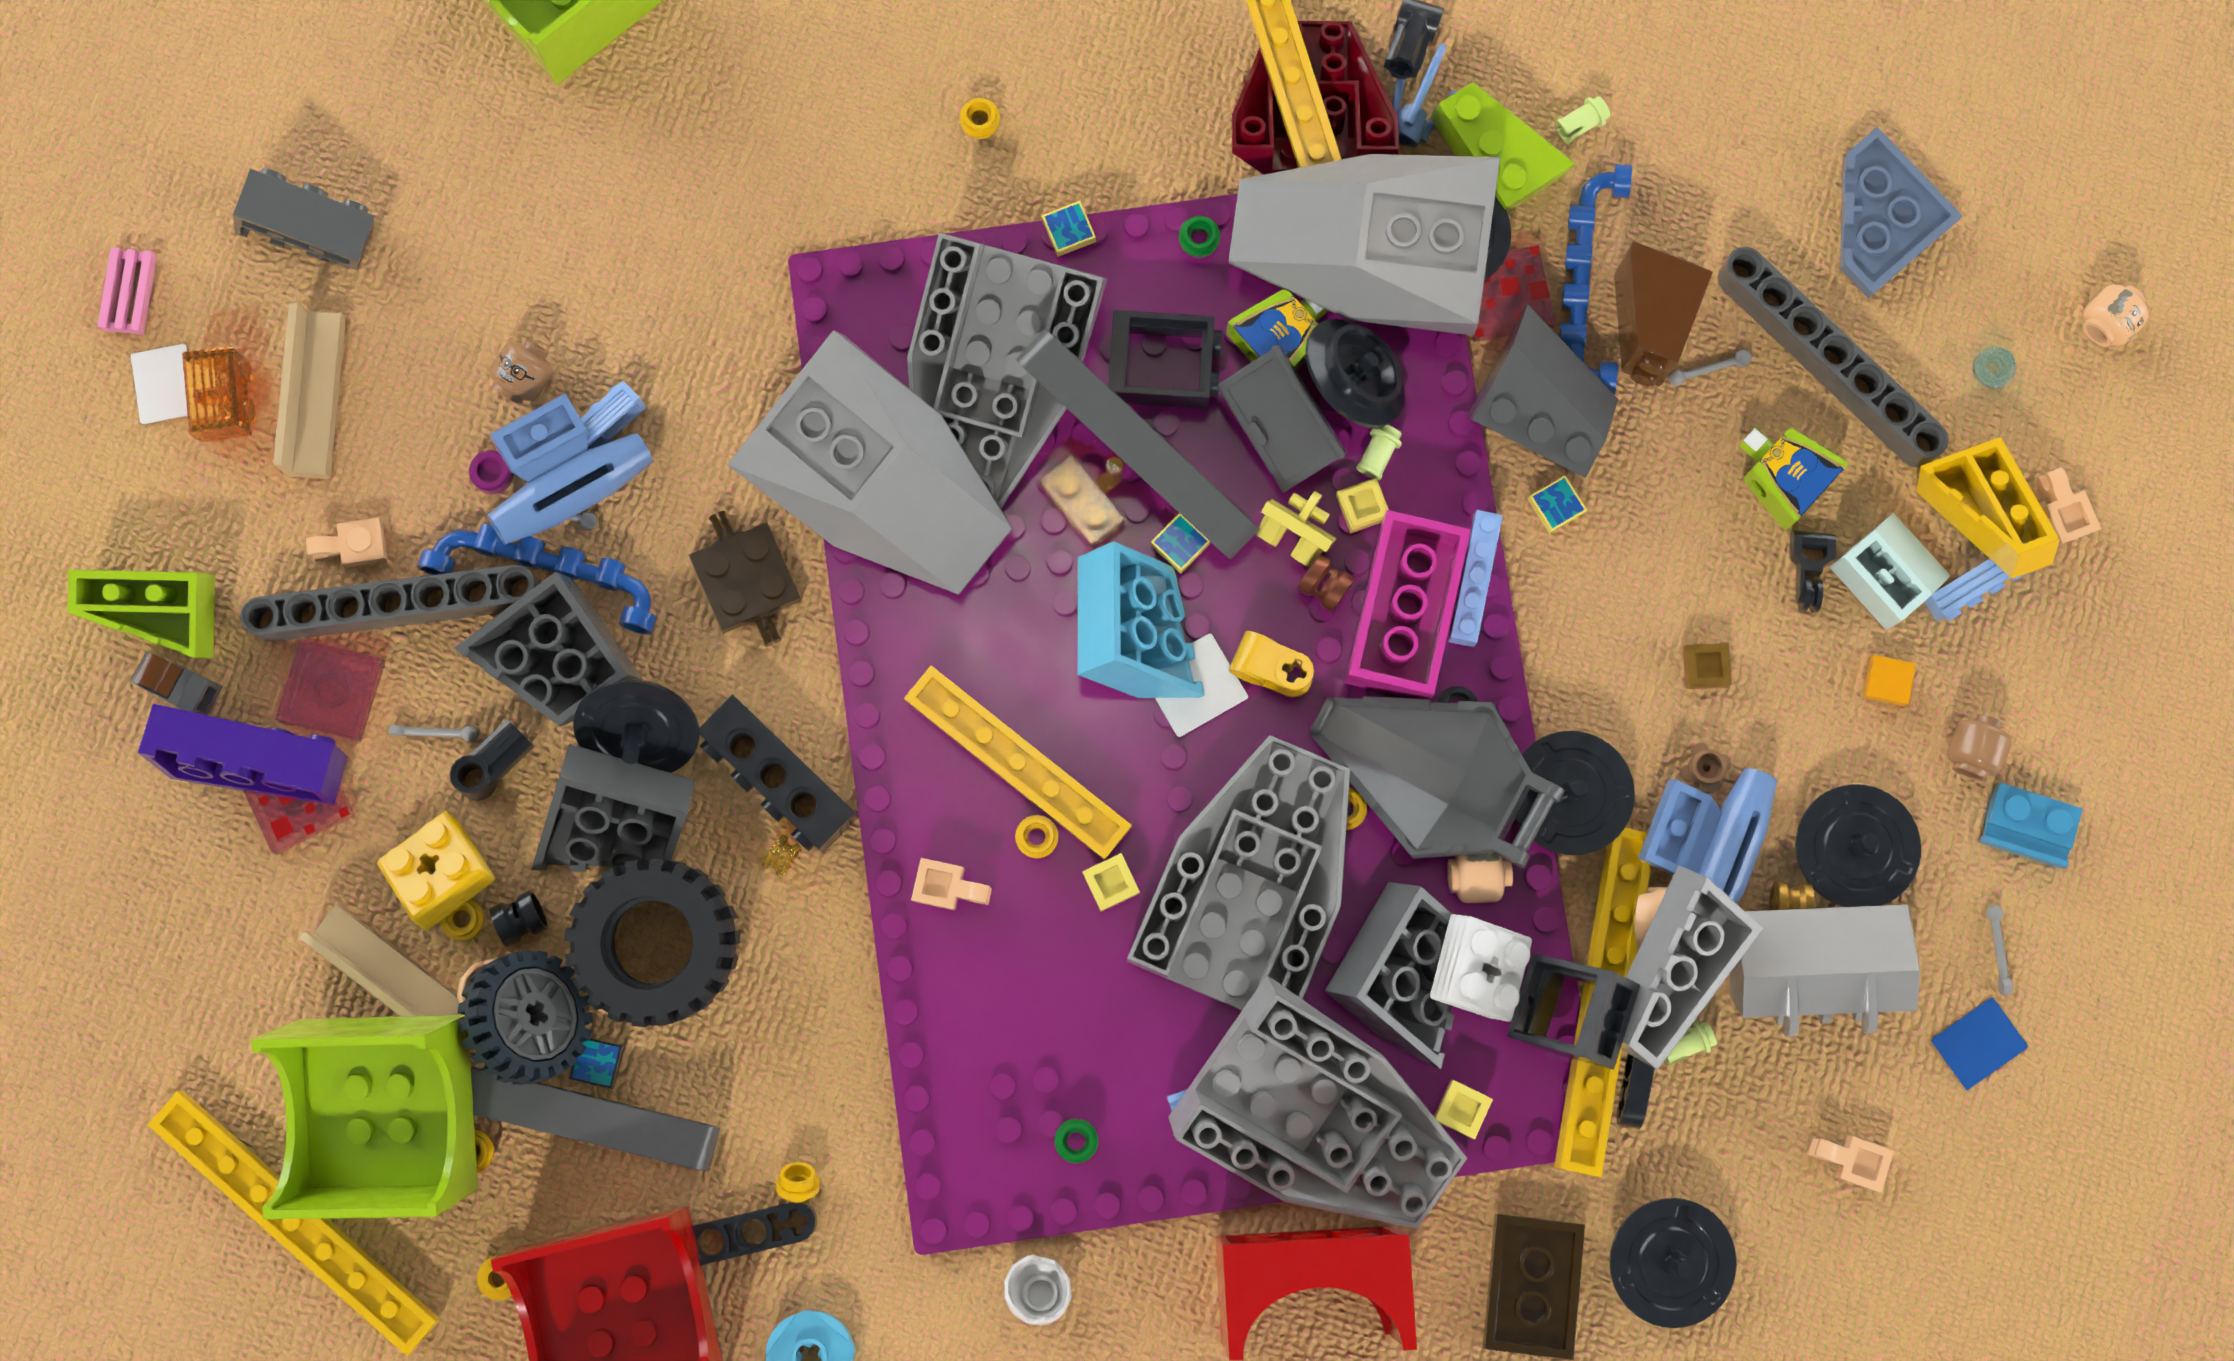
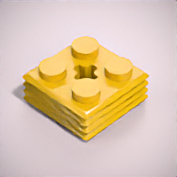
M443 811L377 861V865L411 920L425 931L431 929L495 880L493 873L460 822L453 818L448 811Z

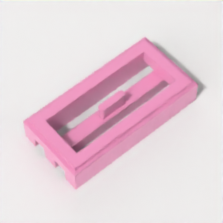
M111 247L97 326L102 331L144 335L157 255L152 251L140 253L134 249L122 251L119 248ZM124 261H125L124 271H123V277H122V283H121V289H120V294H119V288H120V282H121L123 264H124ZM141 263L132 322L127 324L129 306L134 291L133 282L136 264ZM117 300H118L116 318H115V322H114L115 311H116V305H117Z

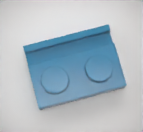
M1999 782L1994 784L1984 821V832L1979 839V843L2060 869L2067 868L2069 851L2073 848L2083 808Z

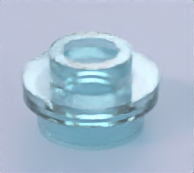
M1988 347L1975 357L1973 373L1982 385L1988 388H2000L2008 384L2015 376L2016 362L2014 356L2008 350L2001 347ZM1988 363L1997 365L1999 369L1997 375L1992 374L1988 370Z

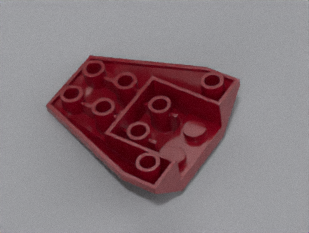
M1297 21L1341 159L1368 154L1399 155L1398 116L1352 21ZM1259 48L1232 113V153L1265 175L1296 169L1298 165L1261 49Z

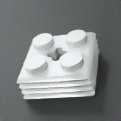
M1452 914L1449 919L1430 993L1431 999L1491 1019L1511 1022L1515 1007L1519 1002V991L1525 967L1530 959L1532 939L1472 916Z

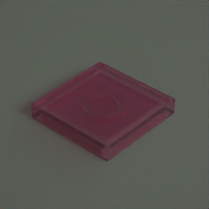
M300 638L275 720L361 742L385 660Z

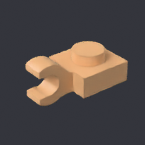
M2062 467L2037 478L2040 490L2051 501L2050 504L2043 506L2042 509L2060 539L2058 546L2101 529L2085 490L2073 494L2068 477Z
M379 517L336 524L338 536L306 538L308 555L313 556L314 561L341 557V563L345 568L388 561L383 521Z
M921 858L911 900L955 911L958 898L989 905L992 888L988 885L962 880L965 871L964 867Z
M1847 1136L1844 1147L1824 1139L1811 1138L1807 1151L1809 1156L1837 1164L1838 1168L1835 1178L1878 1193L1883 1191L1894 1153L1893 1150L1854 1136Z

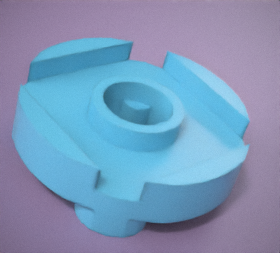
M807 1309L787 1317L776 1326L767 1341L765 1355H767L766 1361H801L803 1355L799 1352L800 1347L804 1345L810 1348L815 1344L820 1348L818 1356L822 1361H854L856 1347L849 1330L838 1318L824 1311Z

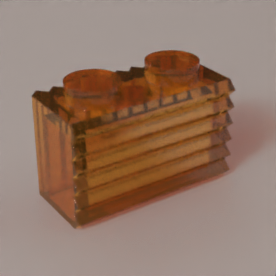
M232 346L183 352L182 359L189 434L201 443L251 436L250 427L251 423L256 421V410L252 399L247 397V383L252 382V369L249 360L244 358Z

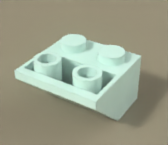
M1894 513L1829 567L1885 630L1904 620L1933 595L1951 576Z

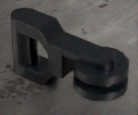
M1792 530L1789 559L1796 565L1795 598L1799 611L1806 612L1809 608L1812 613H1818L1821 608L1824 591L1823 581L1815 579L1811 583L1810 578H1805V576L1819 577L1823 572V568L1831 564L1836 558L1835 534ZM1802 548L1823 550V560L1820 562L1808 560L1802 554Z

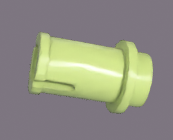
M1597 96L1594 99L1588 97L1584 100L1583 106L1556 120L1555 127L1559 128L1557 132L1562 140L1569 144L1593 127L1601 128L1606 125V120L1611 116L1610 111L1601 97Z
M1389 425L1371 429L1370 435L1372 439L1356 467L1359 472L1372 479L1377 478V480H1381L1394 449L1400 448L1402 442L1399 440L1402 433Z
M1697 1020L1692 1023V1027L1688 1028L1665 1059L1668 1066L1701 1051H1704L1706 1054L1711 1052V1047L1717 1045V1040L1707 1021L1699 1023Z

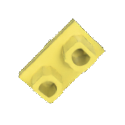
M1316 491L1313 492L1308 501L1293 493L1288 504L1301 511L1299 515L1274 499L1267 501L1261 511L1265 516L1261 521L1257 536L1274 546L1279 544L1287 529L1301 536L1290 556L1307 567H1310L1323 551L1327 552L1330 550L1337 539L1308 521L1311 517L1324 525L1330 516L1329 513L1317 507L1322 495Z

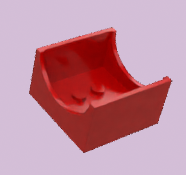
M689 1205L519 1246L491 1259L493 1273L499 1274L504 1279L515 1302L525 1337L529 1361H723L704 1273L699 1262V1253L695 1235L693 1234V1223Z
M1391 1226L1215 1236L1221 1344L1229 1361L1244 1359V1346L1248 1332L1255 1320L1266 1308L1289 1294L1311 1288H1337L1366 1297L1372 1303L1381 1319L1384 1335H1390L1402 1345L1403 1351L1417 1350L1409 1234Z

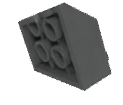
M1526 304L1467 417L1586 478L1606 441L1618 398L1543 319Z
M558 572L552 574L454 648L561 727L573 722L575 711L580 701L596 687L617 680H643L575 581Z
M569 744L531 870H547L548 865H569L570 871L586 872L587 866L612 868L625 865V862L634 860H672L688 813L695 780L638 763L627 764L620 758Z
M1388 882L1325 992L1382 1040L1435 1068L1441 1069L1445 1055L1440 1052L1445 1030L1451 1031L1455 1014L1450 1013L1451 1005L1431 999L1430 993L1449 919L1452 914L1421 886Z

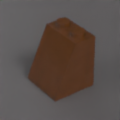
M1635 241L1632 242L1614 275L1621 371L1631 375L1630 378L1638 384L1661 386L1680 360L1713 271Z

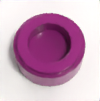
M487 450L479 453L473 458L469 466V476L472 483L480 491L487 494H498L505 491L511 485L514 474L510 472L498 451Z

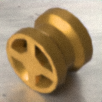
M1785 881L1773 882L1770 892L1769 910L1814 909L1815 895L1811 884L1801 883L1795 887L1789 886Z

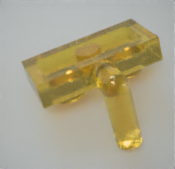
M1071 455L1039 480V485L1092 548L1125 523L1123 515L1105 495L1123 479V462L1120 458H1110L1106 463V472L1093 481Z

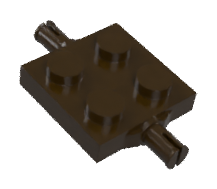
M720 511L718 515L724 528L721 527L716 514L709 517L718 540L711 546L689 554L690 560L722 633L724 634L741 626L757 625L765 647L772 646L767 629L770 631L775 644L782 640L772 618L782 609L801 602L800 595L768 523L745 532L734 533L726 511Z

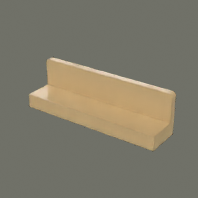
M290 302L288 308L273 464L289 477L331 479L346 318L341 313L308 312L297 302Z
M335 905L314 932L304 930L299 936L303 942L400 1016L463 1015L458 1013L459 1002L456 997L457 995L342 906Z

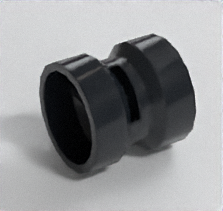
M532 890L518 895L515 902L510 904L499 903L489 909L494 928L506 947L520 942L521 937L525 934H538L548 929L545 913Z

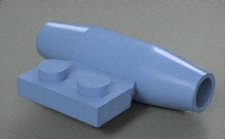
M565 393L489 435L510 472L527 482V484L487 516L496 534L505 545L548 530L613 495L652 464V456L637 433L588 450L587 429Z
M1744 768L1721 808L1715 803L1712 796L1676 779L1668 780L1638 859L1671 875H1674L1679 865L1706 876L1738 904L1744 894L1768 831L1777 779L1762 771Z

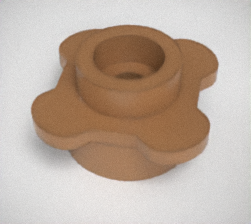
M1698 743L1691 749L1692 757L1689 763L1681 768V776L1686 782L1694 781L1702 785L1707 793H1714L1721 787L1720 779L1731 768V760L1726 754H1720L1716 750L1709 749L1706 744ZM1704 764L1709 765L1710 770L1708 772L1703 771L1702 766Z

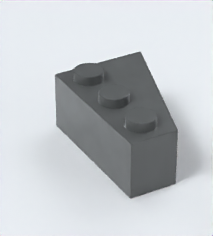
M250 168L233 213L234 232L236 235L247 238L251 230L270 237L269 243L273 246L284 249L286 243L307 251L306 254L310 257L354 270L358 269L375 215L368 213L369 209L366 206L352 200H344V203L327 198L328 193L313 185L303 184L301 188L286 182L287 178L284 175L270 169L262 168L261 172Z

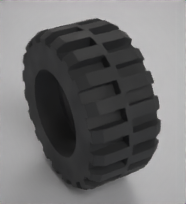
M634 860L625 862V865L620 867H612L602 873L600 880L591 882L583 890L585 896L581 903L574 904L570 916L574 917L572 927L566 928L564 941H570V953L565 954L567 967L573 966L577 977L572 980L578 991L585 990L589 995L587 1002L596 1010L603 1009L608 1012V1018L617 1022H630L632 1026L638 1027L672 1024L689 1018L698 1011L708 1007L714 1002L715 996L719 992H723L729 983L728 976L731 970L736 968L739 957L735 955L736 944L740 943V930L736 931L734 919L737 916L733 906H728L724 899L726 894L721 887L714 885L708 879L709 876L699 869H693L686 866L685 863L674 860ZM646 901H661L674 906L686 917L692 931L693 949L688 964L677 976L663 983H645L634 979L623 969L616 955L615 934L620 919L633 906Z

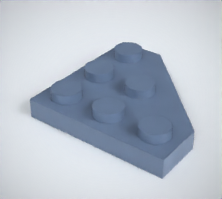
M1878 127L1854 146L1843 158L1840 270L1868 299L1963 217Z

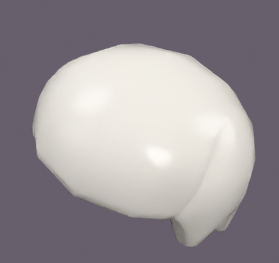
M1028 1255L1012 1265L1004 1281L1005 1301L1010 1311L1019 1320L1027 1324L1049 1325L1065 1313L1072 1298L1071 1281L1057 1261Z

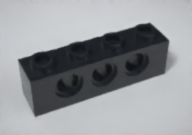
M733 694L699 728V734L705 739L700 747L717 764L723 758L735 768L730 776L747 793L753 787L766 798L760 805L777 822L783 817L789 820L796 827L791 835L808 852L815 846L824 854L859 818L828 785ZM743 738L754 739V752L747 758H737L734 752L737 742ZM773 767L784 768L786 772L784 782L776 788L767 787L765 775L768 770ZM804 796L814 797L816 800L814 813L808 817H798L795 813L796 802Z

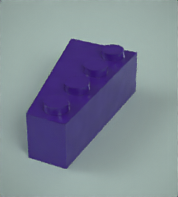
M158 704L152 705L137 752L170 779L330 805L335 804L348 756L335 745L336 741L326 736L312 734L310 738L294 735L283 729H267Z

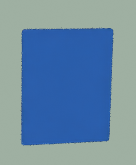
M1993 997L1931 1039L1933 1045L1966 1090L1972 1088L2028 1048L2024 1039Z

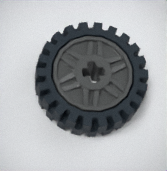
M522 950L495 959L481 967V970L474 973L469 979L471 984L464 987L461 994L467 1000L459 1003L458 1013L465 1015V1019L458 1022L459 1032H468L469 1037L461 1040L464 1048L473 1047L475 1049L470 1058L475 1065L485 1063L482 1071L488 1076L498 1074L497 1081L503 1083L513 1082V1085L537 1083L565 1072L564 1070L571 1068L577 1062L575 1058L583 1055L587 1047L582 1043L590 1040L592 1030L585 1028V1025L593 1022V1013L584 1012V1007L590 1005L587 1002L589 995L580 997L577 987L571 980L575 970L572 967H560L562 959L557 956L547 958V952L543 951L531 953V950Z

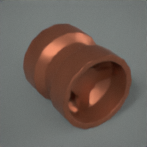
M1320 554L1297 586V589L1306 596L1314 595L1320 600L1321 606L1332 613L1356 578L1346 571L1339 572L1333 568L1331 560ZM1331 573L1332 575L1319 592L1318 588L1324 582L1328 574Z

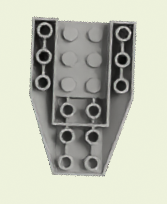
M1368 154L1240 179L1228 262L1271 284L1287 289L1290 293L1347 320L1474 336L1479 323L1500 157Z
M939 233L907 357L909 389L942 415L996 503L1002 509L1067 409L1027 372L1016 359L1046 328L1083 362L1108 278Z
M834 330L727 464L834 547L956 594H960L1013 529L942 415L845 335Z
M1269 735L1178 838L1128 955L1127 962L1241 1011L1266 975L1303 999L1341 907L1350 769Z
M1268 975L1261 982L1168 1117L1177 1141L1284 1202L1413 1228L1419 1227L1467 1160L1464 1152L1382 1054Z

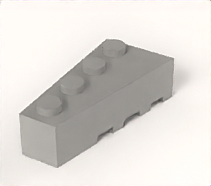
M1679 865L1626 978L1640 984V988L1621 1047L1630 1055L1657 1070L1763 930L1761 925L1708 877Z

